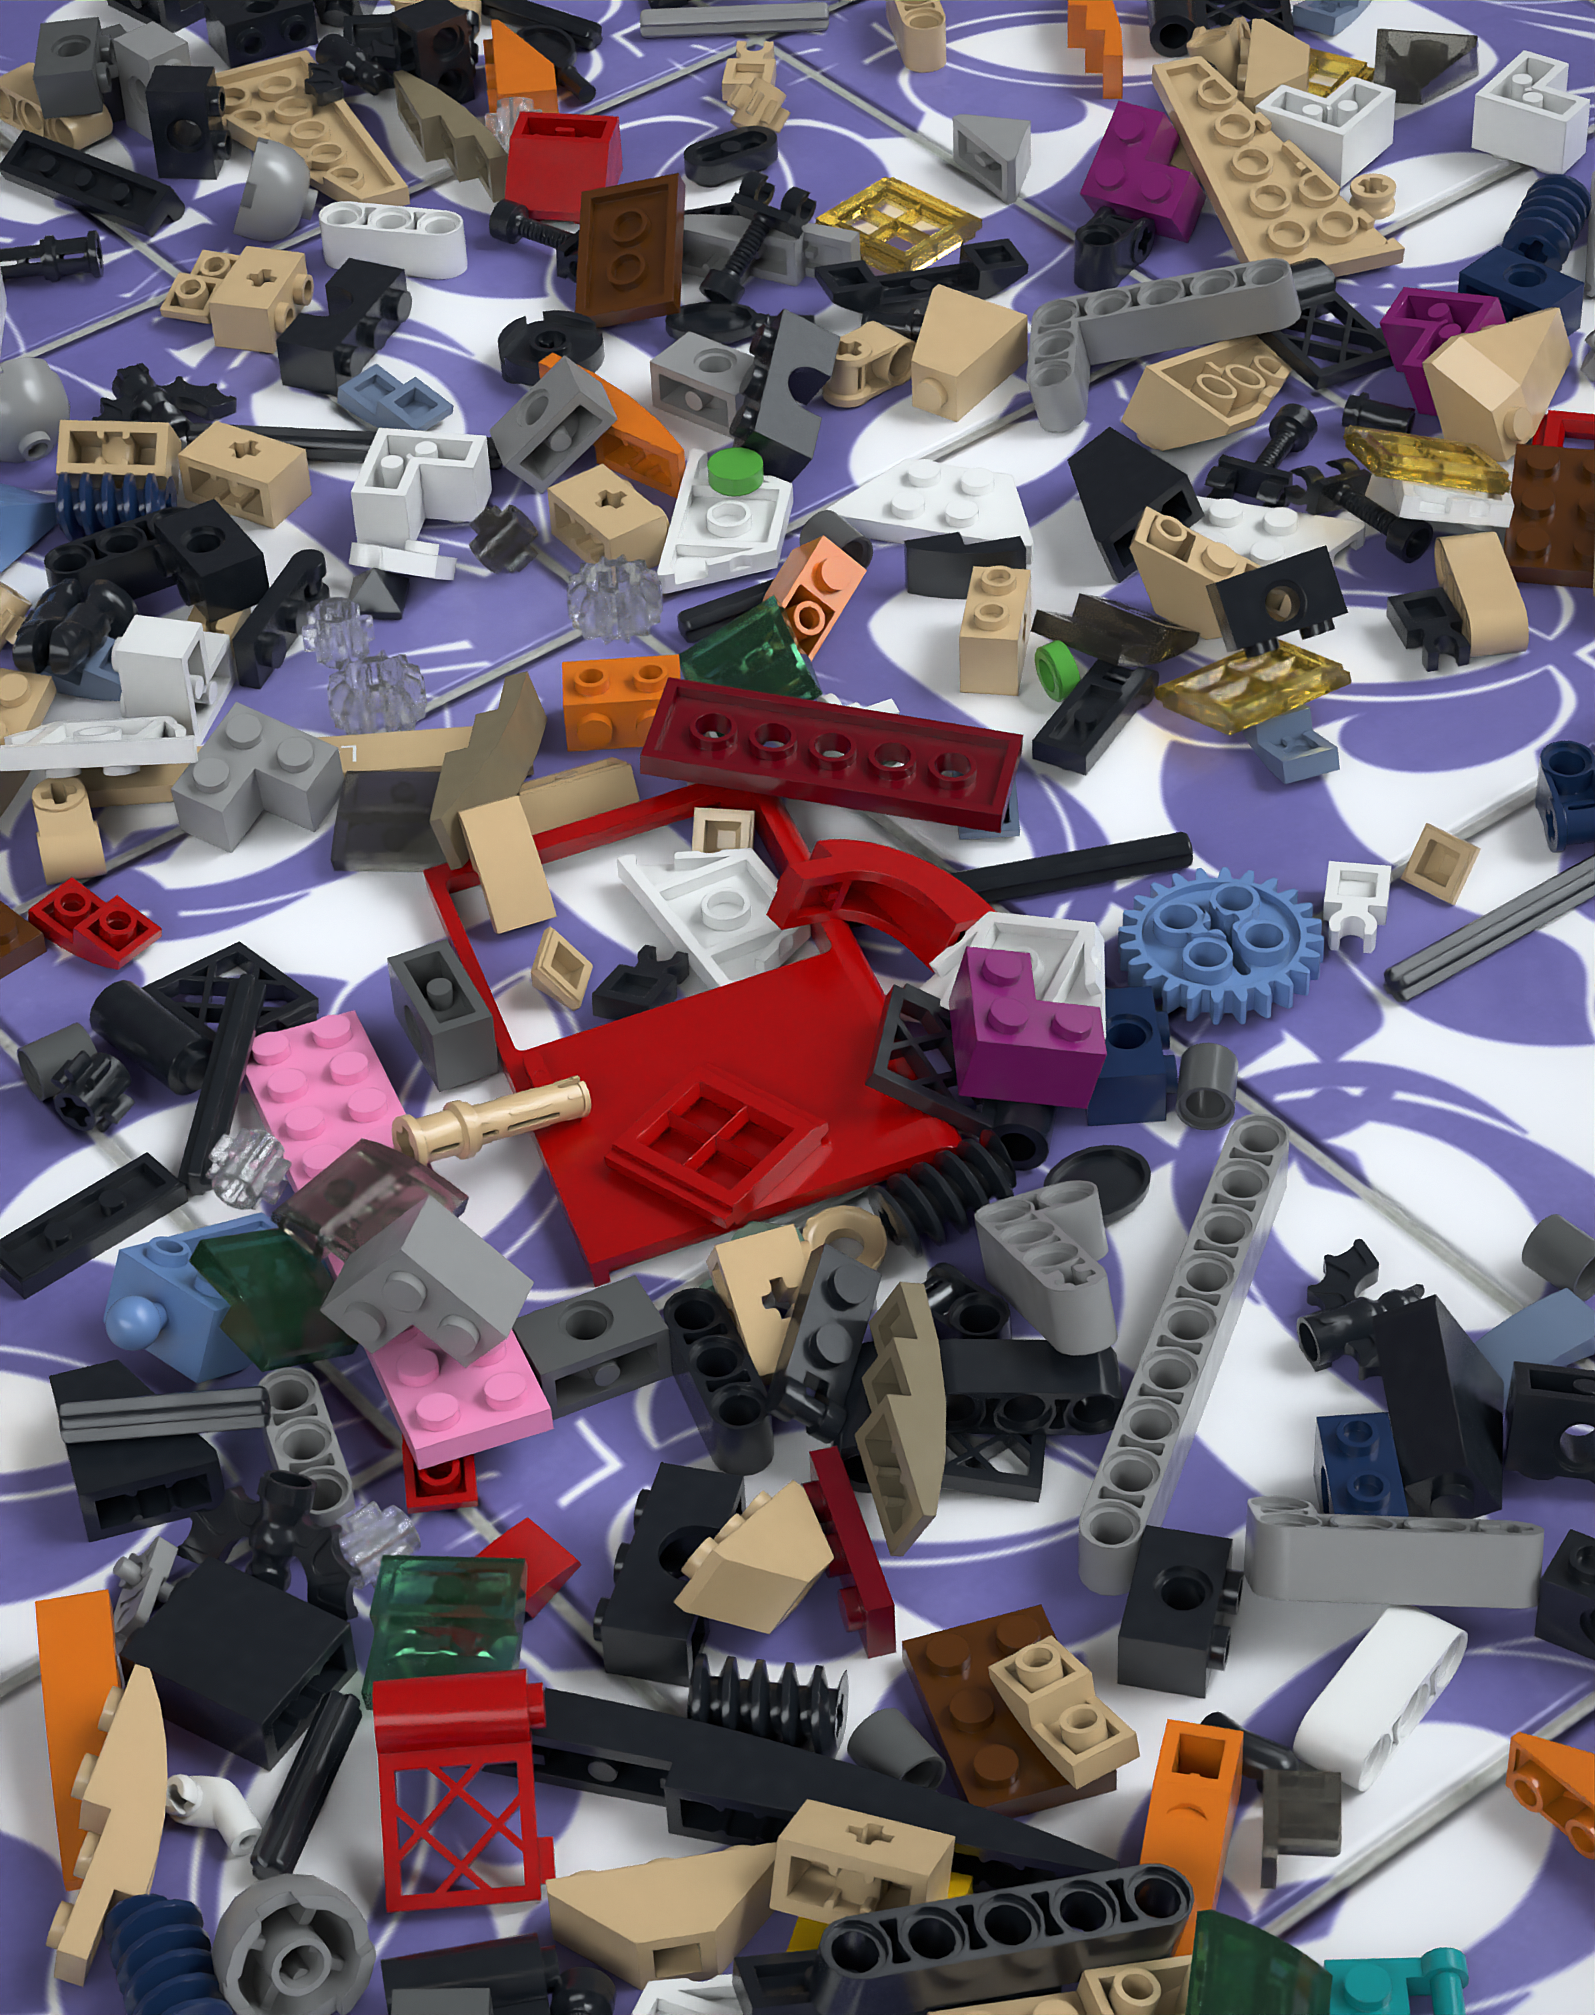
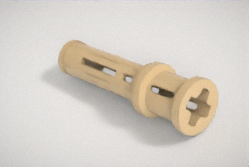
M577 1075L554 1082L553 1084L535 1087L481 1104L470 1105L468 1102H462L461 1100L451 1101L445 1104L443 1111L419 1118H414L410 1114L396 1117L393 1120L391 1130L394 1150L405 1171L409 1174L420 1173L426 1169L427 1163L451 1156H456L460 1160L472 1158L481 1150L482 1145L492 1143V1141L513 1137L562 1121L586 1117L591 1111V1098L585 1082L580 1081V1077Z

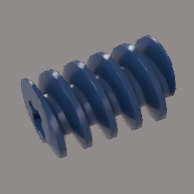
M1551 174L1537 179L1528 189L1526 197L1523 199L1515 218L1506 231L1502 247L1560 272L1579 236L1580 230L1584 226L1585 220L1590 214L1592 208L1590 193L1578 180L1563 174Z
M61 472L57 481L56 518L60 530L64 532L68 541L77 540L85 537V535H91L164 508L177 507V494L172 476L168 478L165 489H159L154 473L147 474L143 489L137 488L133 473L125 474L122 488L115 487L114 479L110 472L103 474L100 488H94L89 472L81 474L78 488H72L67 472Z
M157 1894L135 1895L119 1901L106 1915L102 1929L106 1944L109 1946L108 1949L113 1968L116 1970L119 1989L123 1994L127 2015H233L231 2006L225 2002L226 1998L219 1990V1982L214 1974L212 1955L210 1953L212 1949L208 1932L202 1929L204 1922L201 1910L191 1901L180 1899L168 1900L165 1896Z

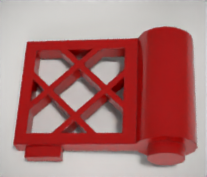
M527 1668L375 1680L373 1682V1720L378 1754L387 1913L542 1901L541 1885H546L545 1880L556 1878L553 1836L538 1837L532 1729L546 1728L543 1682L529 1683ZM517 1763L519 1794L498 1818L465 1791L485 1765ZM470 1767L457 1783L441 1770ZM429 1770L451 1789L421 1825L398 1806L397 1772ZM458 1797L491 1824V1827L462 1861L429 1833L430 1829ZM519 1809L522 1840L505 1826ZM399 1818L415 1831L401 1848ZM499 1832L523 1852L525 1885L491 1888L469 1868ZM422 1839L456 1867L434 1893L403 1895L401 1863ZM463 1874L480 1888L450 1891Z

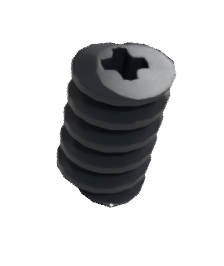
M984 1129L979 1136V1143L972 1138L960 1141L956 1147V1155L949 1150H942L935 1154L933 1166L926 1162L913 1164L909 1171V1178L902 1173H895L889 1176L886 1182V1190L879 1185L869 1186L867 1191L868 1201L874 1215L881 1219L886 1236L895 1245H903L917 1259L923 1254L920 1235L926 1233L937 1246L941 1247L946 1244L944 1223L949 1221L960 1234L965 1235L969 1233L970 1229L966 1212L973 1210L976 1213L981 1207L990 1204V1200L994 1198L999 1201L1014 1196L1013 1189L1017 1185L1016 1172L1012 1160L999 1136L991 1129Z
M698 1653L690 1678L687 1718L780 1743L783 1738L784 1744L807 1751L812 1742L815 1753L835 1758L843 1742L846 1729L849 1695L847 1670L843 1673L837 1688L834 1689L828 1686L824 1666L816 1665L807 1686L799 1685L795 1664L786 1662L778 1682H770L766 1661L757 1659L749 1678L741 1679L736 1657L727 1656L719 1676H711L707 1654Z

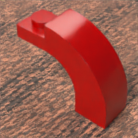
M828 839L816 842L808 861L787 866L777 882V891L766 915L781 930L829 921L831 919L853 921L871 926L901 942L935 973L929 963L947 947L958 943L964 937L966 931L988 911H996L959 879L921 858L871 842Z

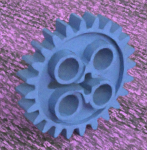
M1222 867L1218 878H1209L1202 868H1197L1195 880L1189 882L1183 876L1174 873L1172 874L1171 888L1153 882L1150 885V897L1136 895L1134 897V910H1124L1123 926L1118 928L1120 970L1128 971L1129 987L1151 986L1154 1000L1163 997L1162 1011H1167V1014L1179 1006L1185 1007L1187 1021L1192 1022L1201 1012L1210 1013L1213 1025H1219L1224 1013H1232L1240 1024H1244L1247 1019V1011L1253 1009L1267 1019L1271 1017L1272 1002L1289 1009L1293 1007V993L1307 996L1310 980L1319 979L1320 963L1323 962L1324 936H1321L1322 921L1318 918H1312L1313 905L1311 902L1297 904L1298 890L1295 888L1277 893L1278 879L1274 877L1260 885L1254 883V871L1248 870L1240 879H1233L1228 867Z

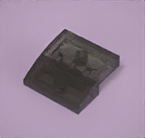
M1079 593L1073 615L1037 609L1030 630L1053 641L1061 640L1068 647L1122 667L1148 666L1169 660L1195 646L1200 636V632L1118 600Z
M347 771L340 793L330 860L334 871L423 872L425 869L447 863L429 822L441 772Z
M362 1138L275 1209L270 1220L320 1262L332 1252L345 1263L350 1254L430 1194L457 1218L465 1212L469 1196L417 1160L391 1147Z

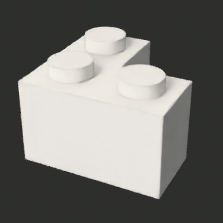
M1523 50L1475 94L1472 148L1490 153L1497 159L1513 160L1535 167L1538 171L1545 174H1564L1586 153L1590 99L1566 92L1569 63Z
M1352 76L1327 98H1323L1282 84L1255 106V113L1261 112L1272 122L1271 131L1283 142L1290 139L1342 188L1393 143L1396 90Z
M379 428L351 490L357 543L404 550L406 539L417 540L425 518L448 520L453 523L480 522L492 492L487 437L484 435Z
M135 615L123 637H118L113 645L111 662L113 670L119 672L122 689L120 698L122 717L172 716L177 724L186 728L187 736H195L196 746H201L236 682L229 634L203 631L202 623Z

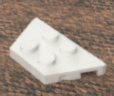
M1394 447L1390 473L1399 517L1460 523L1465 527L1479 531H1493L1494 526L1509 528L1514 503L1507 480L1472 471L1443 460L1439 461L1438 466L1411 461V450Z
M691 448L656 574L658 593H672L778 568L793 505L792 483L769 475L764 476L762 485L750 494L743 496L722 495L714 491L709 485L707 452Z
M906 458L826 509L836 512L866 538L904 544L905 540L960 532L965 545L1021 536L1026 547V564L1032 565L1034 560V541L1013 476L991 472L986 468H966L940 464L929 459L914 460Z
M1197 496L1205 516L1189 528L1214 542L1227 545L1235 553L1260 566H1265L1325 545L1334 566L1335 554L1346 546L1358 550L1364 545L1366 523L1321 515L1313 516L1308 513L1295 512L1285 507L1270 508L1239 503L1233 499H1212Z
M172 716L55 721L33 730L4 737L5 745H0V771L45 769V776L47 778L76 776L82 773L81 768L103 767L105 775L118 776L138 772L140 770L139 765L196 763L198 761L195 736H187L186 728L177 724Z
M752 848L725 849L716 853H703L700 851L674 852V864L637 866L636 854H626L617 857L618 877L679 952L688 953L689 965L709 990L779 968L811 937L810 925L781 930L766 915L777 891L778 879Z
M988 911L966 931L964 937L958 943L947 947L929 963L935 974L918 988L940 998V1006L949 1010V998L966 946L1030 953L1036 1000L1100 1007L1104 1037L1106 1038L1104 937L1095 922ZM900 1013L899 1017L903 1021L919 1022Z

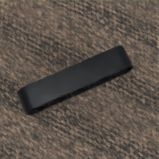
M1142 1864L843 1917L833 1921L823 1932L808 1984L809 1999L815 2009L822 2015H903L1077 1983L1080 1981L1083 1970L1172 1958L1177 1951L1195 1900L1193 1888L1186 1877L1172 1867L1163 1864ZM1071 1927L1078 1928V1929L1082 1930L1083 1932L1078 1931V1930H1075V1929H1073V1928H1071ZM995 1940H1000L1002 1942L1008 1943L1009 1945L998 1943ZM919 1954H926L932 1956L934 1959H928L920 1956ZM841 1967H848L857 1970L859 1973H851L843 1970Z

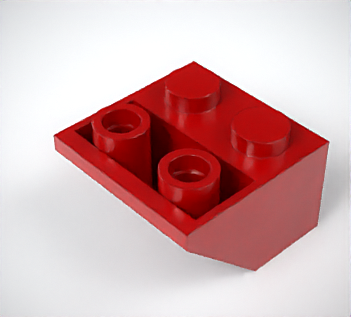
M520 111L510 136L504 199L525 205L529 212V218L536 221H572L580 225L581 192L617 185L623 170L619 116Z

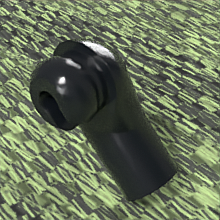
M1219 1711L1209 1714L1200 1723L1202 1725L1244 1731L1242 1775L1256 1780V1787L1261 1795L1268 1799L1277 1800L1287 1798L1294 1793L1298 1787L1296 1773L1299 1771L1300 1764L1288 1746L1243 1728L1226 1714Z

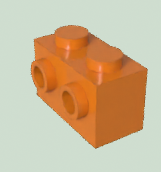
M679 654L562 662L563 711L567 752L643 747L668 677L681 679Z

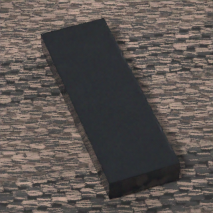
M146 1152L0 1239V1277L23 1299H27L188 1202L186 1186Z

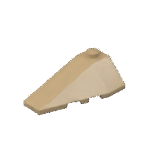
M1559 307L1547 308L1516 317L1513 321L1501 325L1482 327L1481 331L1474 333H1462L1451 336L1422 363L1451 461L1506 462L1515 454L1516 444H1525L1535 435L1573 356Z
M1256 335L1224 340L1146 366L1121 422L1135 431L1137 438L1143 444L1161 451L1225 436L1255 425L1291 375L1293 369Z

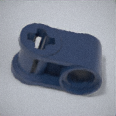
M1574 741L1550 743L1543 748L1540 754L1535 807L1544 825L1548 847L1553 853L1563 852L1566 845L1595 842V755L1588 747Z

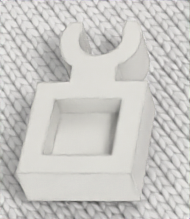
M406 539L404 550L352 542L349 565L377 568L384 571L433 579L454 580L457 558L438 555L440 544Z
M1329 861L1323 920L1329 921L1328 946L1330 950L1338 951L1342 937L1355 935L1363 939V953L1373 952L1376 946L1377 925H1386L1391 866Z

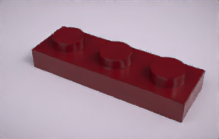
M833 1446L810 1451L811 1481L801 1483L800 1486L805 1489L834 1556L825 1573L828 1578L838 1576L840 1578L843 1588L838 1589L837 1597L845 1630L847 1633L859 1632L868 1659L896 1653L895 1605L838 1447Z

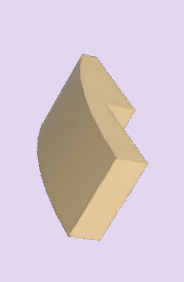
M202 250L191 273L179 272L159 309L162 317L205 324L212 323L208 302L240 255Z
M518 795L458 811L472 867L478 873L494 932L500 934L557 917L537 848Z
M1052 1635L988 1666L991 1681L1015 1718L1045 1757L1075 1789L1140 1757L1137 1733L1095 1696L1092 1672Z

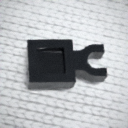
M1443 587L1387 597V618L1406 649L1422 648V664L1427 672L1438 670L1440 654L1454 657L1458 666L1469 664L1471 645L1462 634L1463 620Z
M644 945L638 952V963L635 967L619 964L592 993L593 1016L619 1020L674 1002L677 998V985L681 984L689 976L688 953L677 951L671 959L657 961L656 947Z

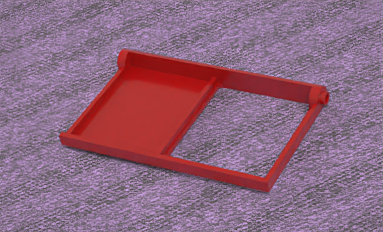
M699 783L532 835L541 864L543 865L693 817L694 807L756 811L755 829L780 876L789 864L808 861L811 856L781 797ZM470 859L462 868L451 870L447 862L423 870L428 894L450 946L493 1016L497 1057L513 1094L553 1084L554 1082L577 1075L580 1077V1081L585 1082L589 1090L591 1111L588 1116L562 1121L548 1127L530 1131V1135L595 1287L611 1282L609 1272L743 1228L748 1221L761 1222L887 1180L889 1176L895 1173H906L909 1178V1171L913 1164L926 1162L933 1166L935 1154L942 1150H949L956 1155V1147L962 1141L956 1127L865 1085L886 995L846 920L831 919L810 924L811 936L820 952L819 955L527 1050H518L512 1042L449 895L480 885L478 873L473 870ZM904 1057L889 1061L888 1070L912 1081L918 1079ZM706 1061L827 1121L829 1129L821 1138V1144L743 1220L737 1225L732 1224L727 1229L606 1166L604 1156L613 1149L612 1143L697 1064L702 1066ZM702 1099L683 1118L716 1134L735 1115ZM749 1123L730 1143L764 1159L783 1139ZM670 1129L651 1149L683 1165L703 1145ZM718 1153L698 1173L731 1190L751 1170Z

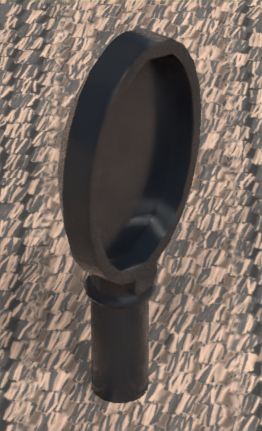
M533 25L516 32L519 37L554 64L555 78L559 85L566 87L583 103H588L594 99L596 95L595 87L580 75L576 67L573 66L577 60V51L573 38L567 32L549 25Z
M711 301L681 306L680 313L666 316L665 325L668 335L676 340L690 331L726 345L747 337H754L756 331L763 323L769 326L777 316H770V314L764 313L757 314L754 309L739 303ZM798 315L815 324V315Z
M1100 1145L1085 1148L1063 1158L1049 1171L1044 1180L1043 1187L1075 1180L1090 1181L1096 1184L1103 1222L1105 1224L1124 1217L1143 1202L1149 1191L1151 1170L1146 1159L1130 1148L1119 1145Z

